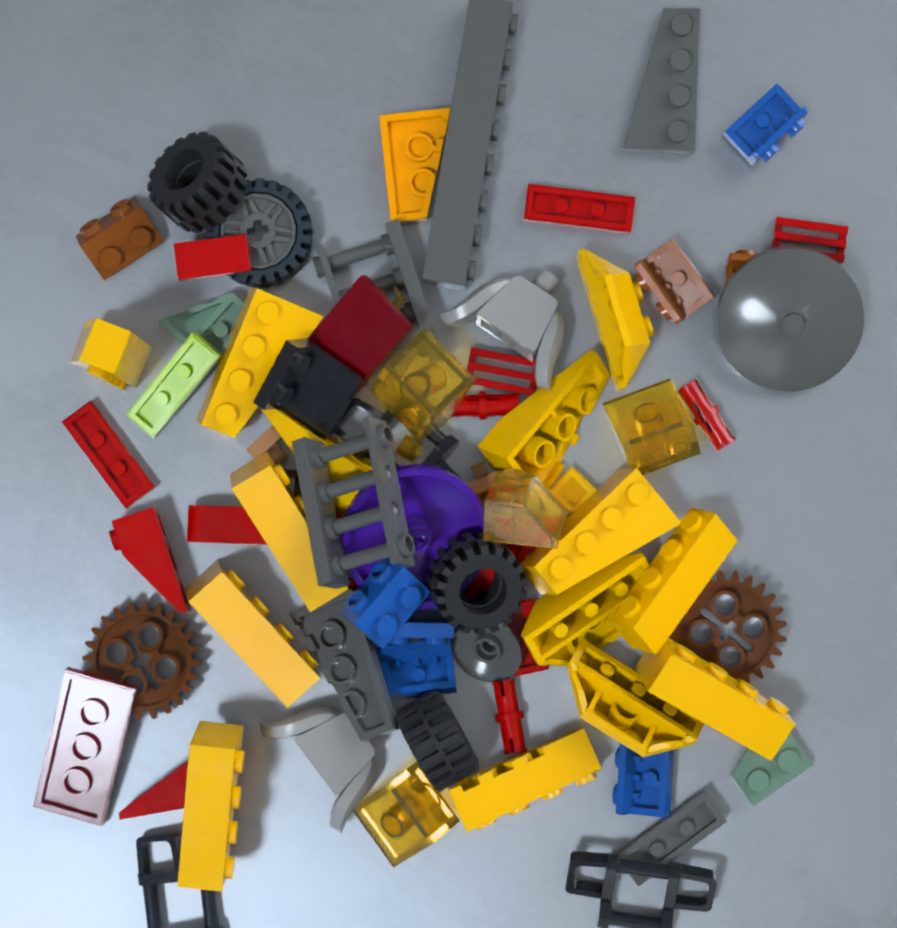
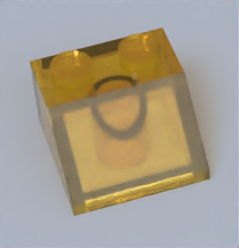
M425 328L382 368L369 390L419 441L446 425L476 379Z
M670 378L602 403L627 469L637 468L644 475L701 454L693 421Z
M515 468L503 471L497 470L485 498L483 541L558 549L568 520V511L534 474H526L522 470Z
M417 761L362 799L353 810L356 817L393 868L435 843L460 822L440 792L429 783Z

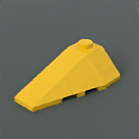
M588 351L551 380V390L540 388L502 417L477 446L495 471L500 470L502 476L535 503L541 500L560 477L565 467L561 461L569 445H576L580 437L576 431L584 415L592 413L610 376L596 351Z
M282 408L262 409L293 454L292 441L303 437L323 442L324 447L343 441L333 436L327 439L322 438ZM355 453L329 461L328 465L331 483L372 470L371 461L367 458L363 460ZM359 490L336 497L334 501L336 512L345 516L349 504Z

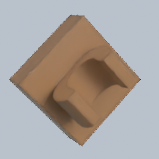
M273 425L246 449L254 458L268 451L276 466L282 464L289 457L277 445L282 440V437Z
M484 461L471 466L475 480L467 483V485L476 494L482 506L509 496L500 470L489 474Z

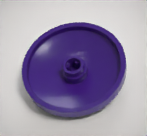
M403 465L396 467L408 532L415 544V552L413 554L415 566L406 569L428 589L430 586L427 583V574L433 573L429 567L431 559L438 560L439 558L436 551L441 546L444 549L450 546L448 540L453 537L457 541L462 540L463 533L470 532L476 538L477 532L486 533L489 537V524L480 500L473 490L458 476L432 465ZM376 485L360 489L349 504L344 517L378 507L379 501ZM383 522L343 533L341 541L344 554L347 555L386 543ZM382 560L349 570L358 587L367 579L371 569ZM480 570L472 572L464 579L459 594L474 581ZM429 594L416 610H425L437 606Z

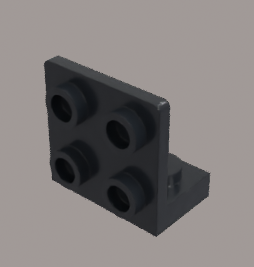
M308 338L286 340L253 403L263 410L282 408L322 438L327 439L332 436L362 382V377Z

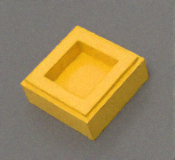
M571 466L547 494L571 516L597 489Z

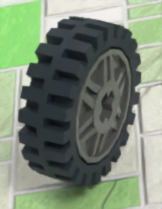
M256 178L253 181L247 179V188L242 192L244 198L242 202H238L236 205V211L233 214L230 213L226 217V221L221 225L217 223L214 229L206 231L205 239L246 234L252 272L226 276L248 287L269 288L272 285H280L288 278L294 277L297 271L305 265L312 249V221L302 200L287 186H283L274 180L267 181L264 178ZM257 226H262L265 231L269 230L268 233L263 234L262 241H257L254 236H250V234L256 232Z

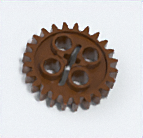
M719 570L717 580L712 581L710 579L669 638L678 639V644L688 648L708 663L712 662L718 665L735 680L742 678V680L750 684L749 674L754 673L760 679L764 678L760 668L762 665L772 669L775 667L769 658L771 654L782 656V651L775 646V643L784 642L787 638L783 634L778 633L777 629L787 626V622L776 619L775 616L784 610L782 606H770L776 598L774 593L766 596L762 595L766 586L764 582H761L754 588L751 586L753 581L752 575L749 574L741 582L739 581L737 570L733 571L730 579H725L723 571ZM722 594L730 595L734 599L732 610L726 613H720L714 608L715 599ZM702 608L708 609L726 625L731 621L734 622L733 629L735 633L753 645V650L748 651L729 634L723 637L719 636L721 633L720 627L705 617L700 610ZM755 617L763 622V628L758 635L750 636L742 630L743 624L748 618ZM697 623H705L710 626L711 635L704 641H697L690 634L692 627ZM734 646L740 651V657L735 663L726 664L721 661L719 654L724 647Z
M143 601L140 611H137L133 602H129L127 614L119 607L113 608L114 620L108 616H102L101 620L105 628L93 627L91 629L98 637L97 641L85 642V645L93 649V654L82 656V660L92 662V668L87 669L85 672L126 683L131 675L139 676L143 680L144 687L142 692L136 695L133 707L137 720L143 719L145 710H148L152 719L158 718V707H161L167 714L171 713L170 701L183 705L184 700L180 693L182 691L189 694L194 692L187 682L200 679V676L192 671V667L203 664V661L193 658V653L198 652L202 647L190 644V640L197 633H185L183 631L188 620L184 619L176 623L174 621L177 614L176 610H171L166 616L163 615L164 605L158 603L153 612L150 611L149 601ZM148 625L156 627L160 634L159 641L154 646L145 644L142 639V632ZM128 631L133 633L140 653L142 655H150L151 660L147 662V667L159 684L158 690H155L151 685L146 668L135 665L139 655L126 635ZM115 642L122 643L127 650V656L121 663L113 661L110 656V648ZM164 658H170L176 664V673L172 678H165L159 673V663Z

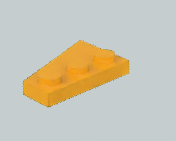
M451 107L379 115L391 221L399 219L400 223L427 220Z

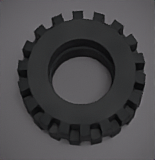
M194 132L188 134L186 138L180 137L175 140L171 147L168 146L164 150L163 155L155 161L154 164L156 166L150 171L149 178L151 180L147 184V190L150 192L149 198L159 210L184 231L201 233L203 229L206 231L214 229L217 223L221 225L226 221V217L230 213L233 214L236 211V205L238 202H242L244 198L242 192L247 188L248 181L245 178L248 174L241 160L217 137L212 134L209 135L207 132H200L198 135Z
M470 532L463 533L462 540L457 541L453 537L448 540L450 544L448 548L444 549L441 546L436 551L439 556L438 560L431 559L429 567L433 573L427 574V583L430 586L428 590L431 592L430 596L438 610L452 627L458 626L461 632L467 634L473 629L476 635H484L487 628L493 633L500 630L498 627L500 623L504 622L508 625L513 621L510 617L513 612L519 614L523 607L519 601L526 600L527 591L524 589V586L528 585L527 577L523 573L524 568L499 538L493 535L489 538L486 533L477 532L476 538ZM480 569L494 570L493 581L485 592L474 597L459 595L462 582L469 574Z
M433 689L396 710L397 724L416 761L433 788L441 792L479 771V761L451 708L440 692Z

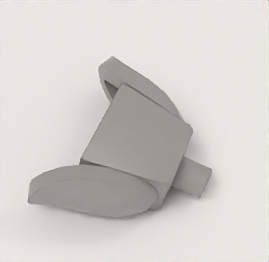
M542 269L533 282L518 274L512 279L505 277L493 279L474 290L453 308L439 314L447 327L462 326L476 320L477 326L531 362L535 360L534 377L537 387L551 390L552 373L561 352L566 333L564 317L558 311L559 301L550 295L559 283L557 277L551 272Z
M314 706L274 722L259 723L263 737L285 739L297 736L294 739L296 744L335 796L338 795L330 813V827L342 833L348 817L365 797L376 779L378 764L375 755L377 751L369 741H361L345 712L342 713L334 706Z

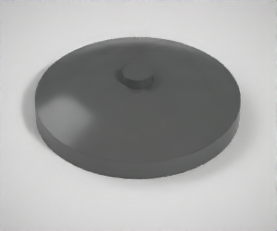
M801 246L772 248L758 253L745 261L725 284L716 312V327L719 341L733 367L746 379L761 387L784 392L813 388L838 374L857 350L864 326V309L861 295L847 271L830 256Z

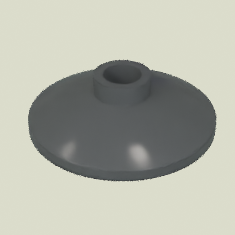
M500 623L498 625L500 630L493 633L489 628L485 629L484 635H476L473 629L467 634L461 632L459 627L457 628L454 638H452V652L458 665L467 674L481 681L495 682L509 679L517 672L523 658L522 646L516 634L504 623Z

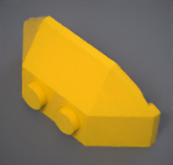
M581 249L576 253V260L616 393L623 392L650 345L649 337L654 336L649 316H642L639 303L644 300L638 281L632 282L630 273L586 249Z
M642 553L626 555L558 595L545 594L536 600L521 633V637L535 662L540 666H547V664L567 666L582 638L601 650L619 638L621 634L609 620L618 609L619 604L637 583L640 575L649 566L645 556Z
M582 638L567 664L580 718L642 757L690 746L697 741L704 725L703 722L649 693L636 671Z

